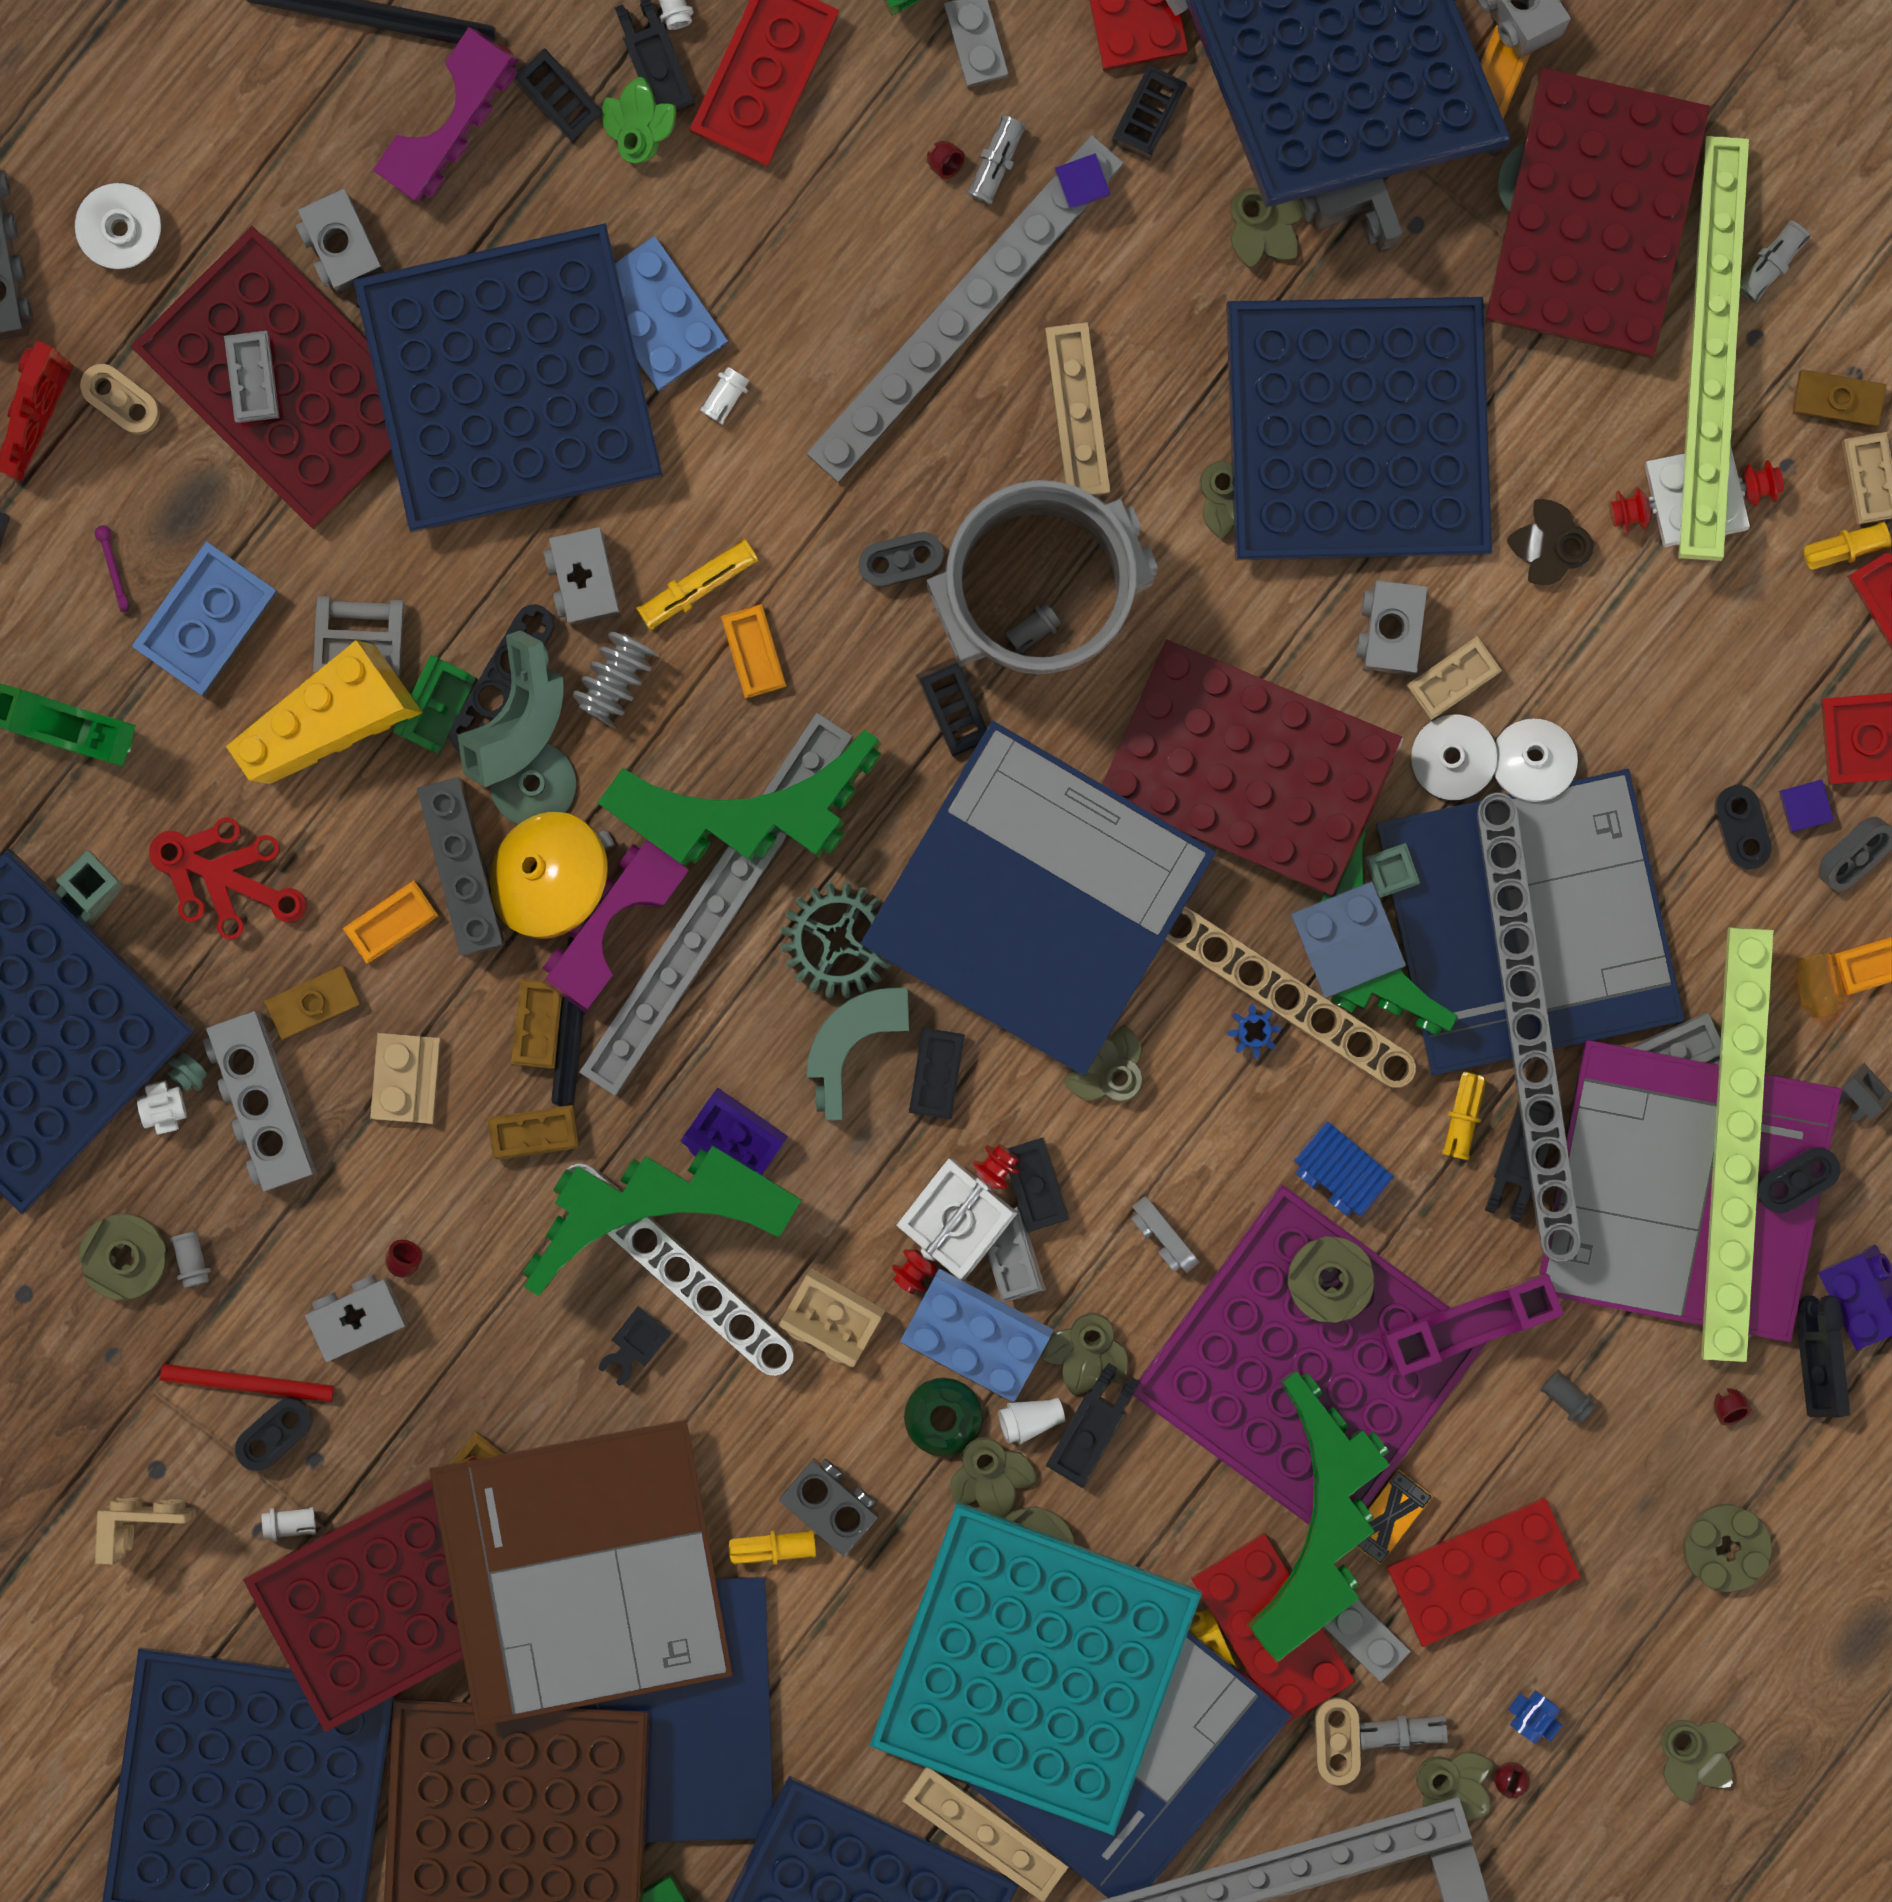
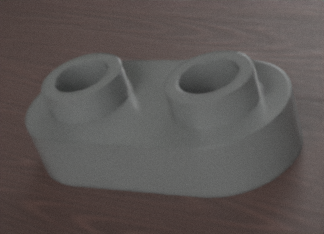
M918 532L878 542L868 546L862 552L859 559V570L863 579L875 587H886L926 577L935 573L940 568L944 556L943 547L934 535L926 532ZM918 548L929 550L931 556L927 562L919 563L915 560L914 552ZM883 558L889 563V568L885 573L879 574L873 570L872 564L876 559Z
M1870 817L1860 822L1840 843L1824 855L1819 867L1820 879L1837 892L1848 890L1854 886L1891 851L1892 827L1879 817Z

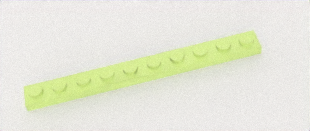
M1706 136L1704 140L1678 558L1722 561L1724 558L1749 139Z
M1728 927L1701 1349V1358L1703 1360L1747 1362L1774 930Z

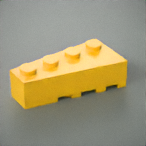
M355 640L226 745V748L249 781L270 785L317 763L318 759L334 752L339 753L353 746V743L372 734L377 735L390 729L391 725L404 719L416 717L423 712L376 645Z

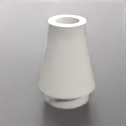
M1059 1398L1007 1403V1408L998 1411L1000 1426L1007 1443L1017 1441L1020 1445L1058 1424L1065 1423V1415Z

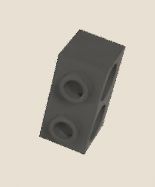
M813 1458L780 1496L779 1501L845 1557L877 1520L879 1514L873 1510L877 1502L861 1488L857 1487L852 1492L840 1481L845 1475L829 1460L825 1458L820 1464ZM818 1478L824 1481L828 1488L826 1497L820 1501L807 1499L803 1493V1485L807 1480ZM843 1507L856 1509L861 1518L859 1525L851 1530L841 1528L835 1519L839 1509Z

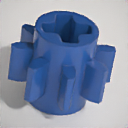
M1251 1004L1248 1007L1249 1016L1243 1018L1241 1015L1233 1013V1019L1239 1024L1237 1030L1228 1031L1227 1036L1238 1037L1240 1043L1235 1050L1237 1053L1243 1051L1247 1046L1252 1048L1254 1058H1259L1260 1046L1265 1044L1270 1049L1276 1048L1275 1044L1269 1039L1271 1033L1281 1031V1027L1270 1026L1268 1019L1272 1015V1010L1266 1011L1262 1016L1256 1015V1008L1254 1004ZM1258 1020L1261 1021L1263 1026L1260 1031L1264 1035L1263 1040L1253 1039L1248 1042L1244 1038L1247 1034V1030L1243 1027L1245 1022L1254 1024Z
M1536 1690L1529 1699L1520 1693L1508 1708L1515 1715V1718L1509 1725L1535 1745L1542 1736L1551 1742L1563 1726L1555 1719L1561 1709Z

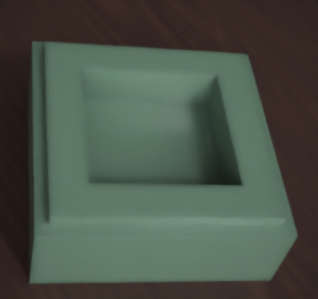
M1406 843L1365 857L1379 898L1420 884Z

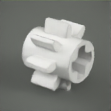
M167 1080L146 1085L147 1095L136 1098L143 1127L155 1126L157 1135L179 1129L177 1120L187 1118L180 1087L169 1089Z

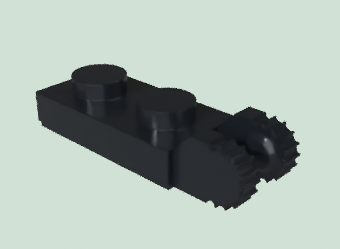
M640 0L642 13L647 18L650 28L637 33L634 32L632 27V19L628 9L623 4L615 7L625 34L623 39L638 77H644L649 83L656 105L673 104L676 106V112L694 106V99L665 26L659 22L651 0Z
M1519 1101L1493 1174L1495 1180L1485 1206V1211L1495 1213L1496 1209L1500 1206L1505 1183L1509 1182L1521 1186L1510 1211L1511 1220L1520 1222L1532 1191ZM1536 1101L1529 1109V1116L1534 1124L1544 1126L1551 1121L1553 1110L1549 1104ZM1549 1143L1542 1144L1536 1151L1535 1158L1541 1167L1544 1165L1551 1144Z
M1832 1295L1821 1297V1300L1816 1298V1296H1805L1799 1301L1797 1310L1799 1311L1798 1321L1800 1330L1798 1332L1806 1411L1809 1417L1850 1416L1841 1329H1839L1843 1321V1311H1841V1302Z
M1110 1363L1103 1370L1092 1391L1089 1390L1086 1393L1046 1464V1467L1082 1488L1087 1484L1127 1413L1124 1410L1140 1384L1139 1380L1131 1377L1124 1384L1121 1395L1115 1405L1102 1398L1101 1396L1116 1376L1117 1367Z

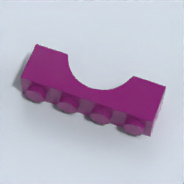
M468 27L445 62L453 77L456 89V100L451 116L439 130L430 135L418 138L396 135L373 171L414 201H424L426 197L432 199L445 181V177L441 174L449 162L456 163L468 148L469 142L465 139L474 125L478 128L481 127L490 116L493 106L489 103L497 91L504 92L514 80L517 70L513 67L519 59L477 29Z
M646 840L641 848L632 844L618 864L625 869L615 883L609 878L606 880L603 894L598 902L599 905L593 914L578 927L567 933L574 940L565 952L557 948L542 968L549 973L543 983L583 1012L588 1010L613 975L605 961L602 948L603 934L610 919L621 910L632 906L642 905L660 909L689 871L649 840Z
M1542 1273L1385 1332L1381 1336L1396 1375L1402 1377L1439 1363L1474 1346L1561 1317L1564 1313L1549 1274Z

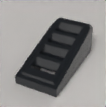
M546 48L541 49L517 71L513 80L570 142L603 113ZM545 65L550 72L533 86L529 79ZM557 78L562 85L545 99L540 93ZM569 91L574 97L557 112L552 106ZM582 104L586 110L568 125L564 118Z
M1148 65L1112 137L1111 143L1150 161L1187 86V82L1152 65ZM1151 80L1173 89L1174 92L1171 98L1148 87ZM1146 95L1166 105L1164 112L1142 102L1143 96ZM1139 110L1158 119L1157 125L1154 126L1135 117L1136 111ZM1131 124L1152 134L1149 141L1127 131L1129 125Z
M952 658L916 674L915 676L951 756L954 757L976 747L987 727L958 661ZM950 675L953 676L954 682L933 690L931 684ZM960 691L962 698L940 707L938 700ZM967 707L970 714L947 723L946 716ZM972 723L975 724L977 730L954 739L952 732Z

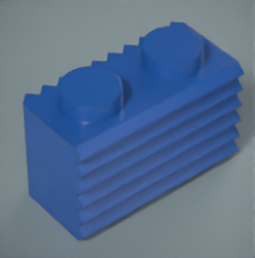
M1328 1121L1321 1125L1292 1160L1299 1166L1295 1174L1314 1190L1321 1184L1333 1195L1328 1202L1346 1217L1352 1211L1358 1216H1362L1394 1178L1391 1173Z

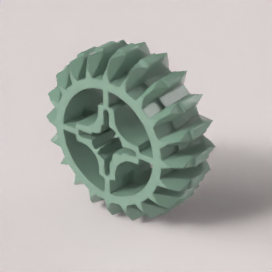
M833 882L826 883L828 896L821 898L817 888L813 887L809 890L815 900L812 904L808 905L801 897L796 899L797 905L804 910L800 916L792 911H787L786 917L796 922L795 929L782 927L781 934L793 936V943H785L780 948L782 952L795 951L796 957L789 959L785 965L788 969H791L801 964L803 970L797 974L795 979L801 983L808 975H811L814 978L809 987L811 992L815 993L820 983L823 982L827 984L826 997L832 998L835 985H842L843 997L848 998L851 996L850 983L856 982L859 991L864 993L867 991V987L862 978L869 975L872 981L878 983L881 977L873 970L876 964L885 969H889L891 966L888 960L880 958L879 955L857 942L852 932L860 911L868 918L871 924L876 918L873 911L879 907L881 900L876 897L869 905L863 903L862 901L868 892L864 887L860 888L856 898L849 896L851 892V884L849 882H844L842 895H835ZM834 904L848 905L845 914L834 925L827 926L811 919L814 913L826 906ZM850 920L846 927L845 937L850 941L851 945L859 948V951L849 947L843 951L840 947V952H834L830 960L827 961L831 952V942L827 939L826 935L818 932V929L828 933L834 929L836 932V928L843 929L846 921ZM804 930L820 938L824 944V952L817 968H814L805 956L802 944ZM850 954L866 961L862 968L849 975H828L835 961L842 955Z

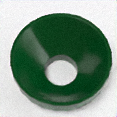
M946 1377L934 1378L918 1386L910 1395L904 1413L905 1427L911 1440L921 1450L936 1456H952L964 1451L966 1446L977 1438L983 1419L979 1399L973 1390L956 1379ZM938 1406H948L955 1411L957 1420L952 1429L939 1431L931 1425L930 1415Z

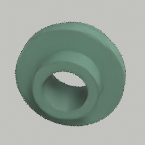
M183 1052L176 1059L173 1057L169 1059L167 1065L171 1071L168 1073V1077L178 1087L186 1092L190 1088L196 1091L202 1089L204 1086L202 1081L208 1074L201 1065Z

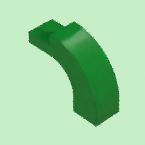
M0 683V729L123 767L125 758L133 746V733L136 725Z

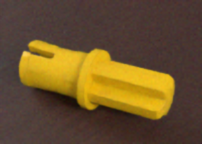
M1879 522L1876 525L1849 533L1844 529L1840 531L1839 536L1808 544L1803 548V555L1808 568L1812 570L1844 560L1852 563L1855 562L1858 556L1884 548H1891V538L1885 522Z
M1469 1072L1462 1074L1453 1111H1448V1115L1452 1117L1442 1154L1469 1160L1476 1124L1482 1121L1481 1118H1478L1487 1082L1486 1078L1482 1075Z
M772 1530L770 1535L733 1538L729 1541L731 1563L744 1564L772 1561L773 1565H777V1560L805 1557L816 1558L814 1531L775 1534L774 1530Z

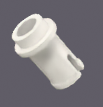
M659 0L663 12L660 20L661 23L666 24L668 30L681 29L692 23L691 15L693 14V8L687 6L686 0Z
M727 367L724 373H718L717 376L720 377L719 382L703 407L701 406L700 408L701 412L722 425L741 393L746 394L748 392V389L745 387L749 380Z
M314 1507L275 1512V1508H270V1513H262L264 1539H272L274 1543L278 1542L280 1537L316 1535Z

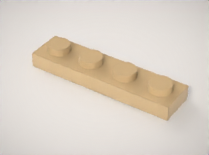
M1088 322L1045 328L1065 483L1078 487L1093 496L1110 494Z
M925 1767L902 1799V1802L1042 1902L1046 1900L1068 1869V1865L1056 1855L936 1770Z

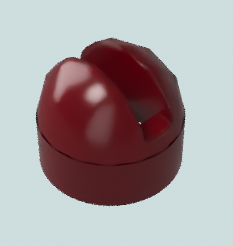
M943 140L934 143L933 145L936 147L932 153L929 151L927 153V163L931 170L939 177L949 179L956 175L963 166L965 154L951 142Z
M396 1240L388 1249L385 1265L388 1271L395 1277H410L417 1271L420 1265L422 1251L415 1243L409 1240Z
M1727 1388L1729 1395L1722 1397L1718 1393L1715 1397L1714 1411L1721 1425L1735 1424L1745 1419L1752 1411L1745 1395L1737 1389Z
M1507 1762L1496 1770L1494 1783L1497 1790L1503 1796L1518 1798L1528 1790L1530 1777L1522 1765L1516 1762ZM1515 1770L1520 1772L1514 1791L1510 1792L1507 1788Z

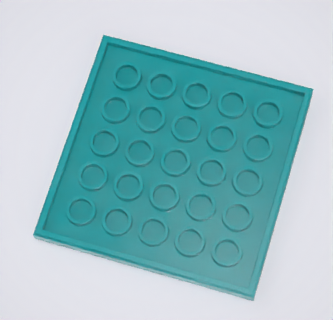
M957 1501L869 1746L1114 1836L1202 1595V1590Z

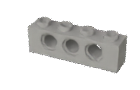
M253 1011L206 1028L209 1038L203 1040L204 1047L212 1064L218 1062L223 1076V1079L218 1080L219 1090L225 1104H233L238 1118L232 1121L233 1130L239 1144H247L252 1160L247 1161L246 1165L254 1186L261 1184L263 1192L270 1191L317 1174L261 1012ZM243 1049L249 1051L254 1058L252 1070L244 1075L238 1073L233 1066L235 1054ZM256 1090L264 1092L268 1098V1108L261 1115L253 1114L247 1106L249 1095ZM269 1131L277 1132L283 1141L281 1151L275 1156L265 1153L261 1145L263 1136Z

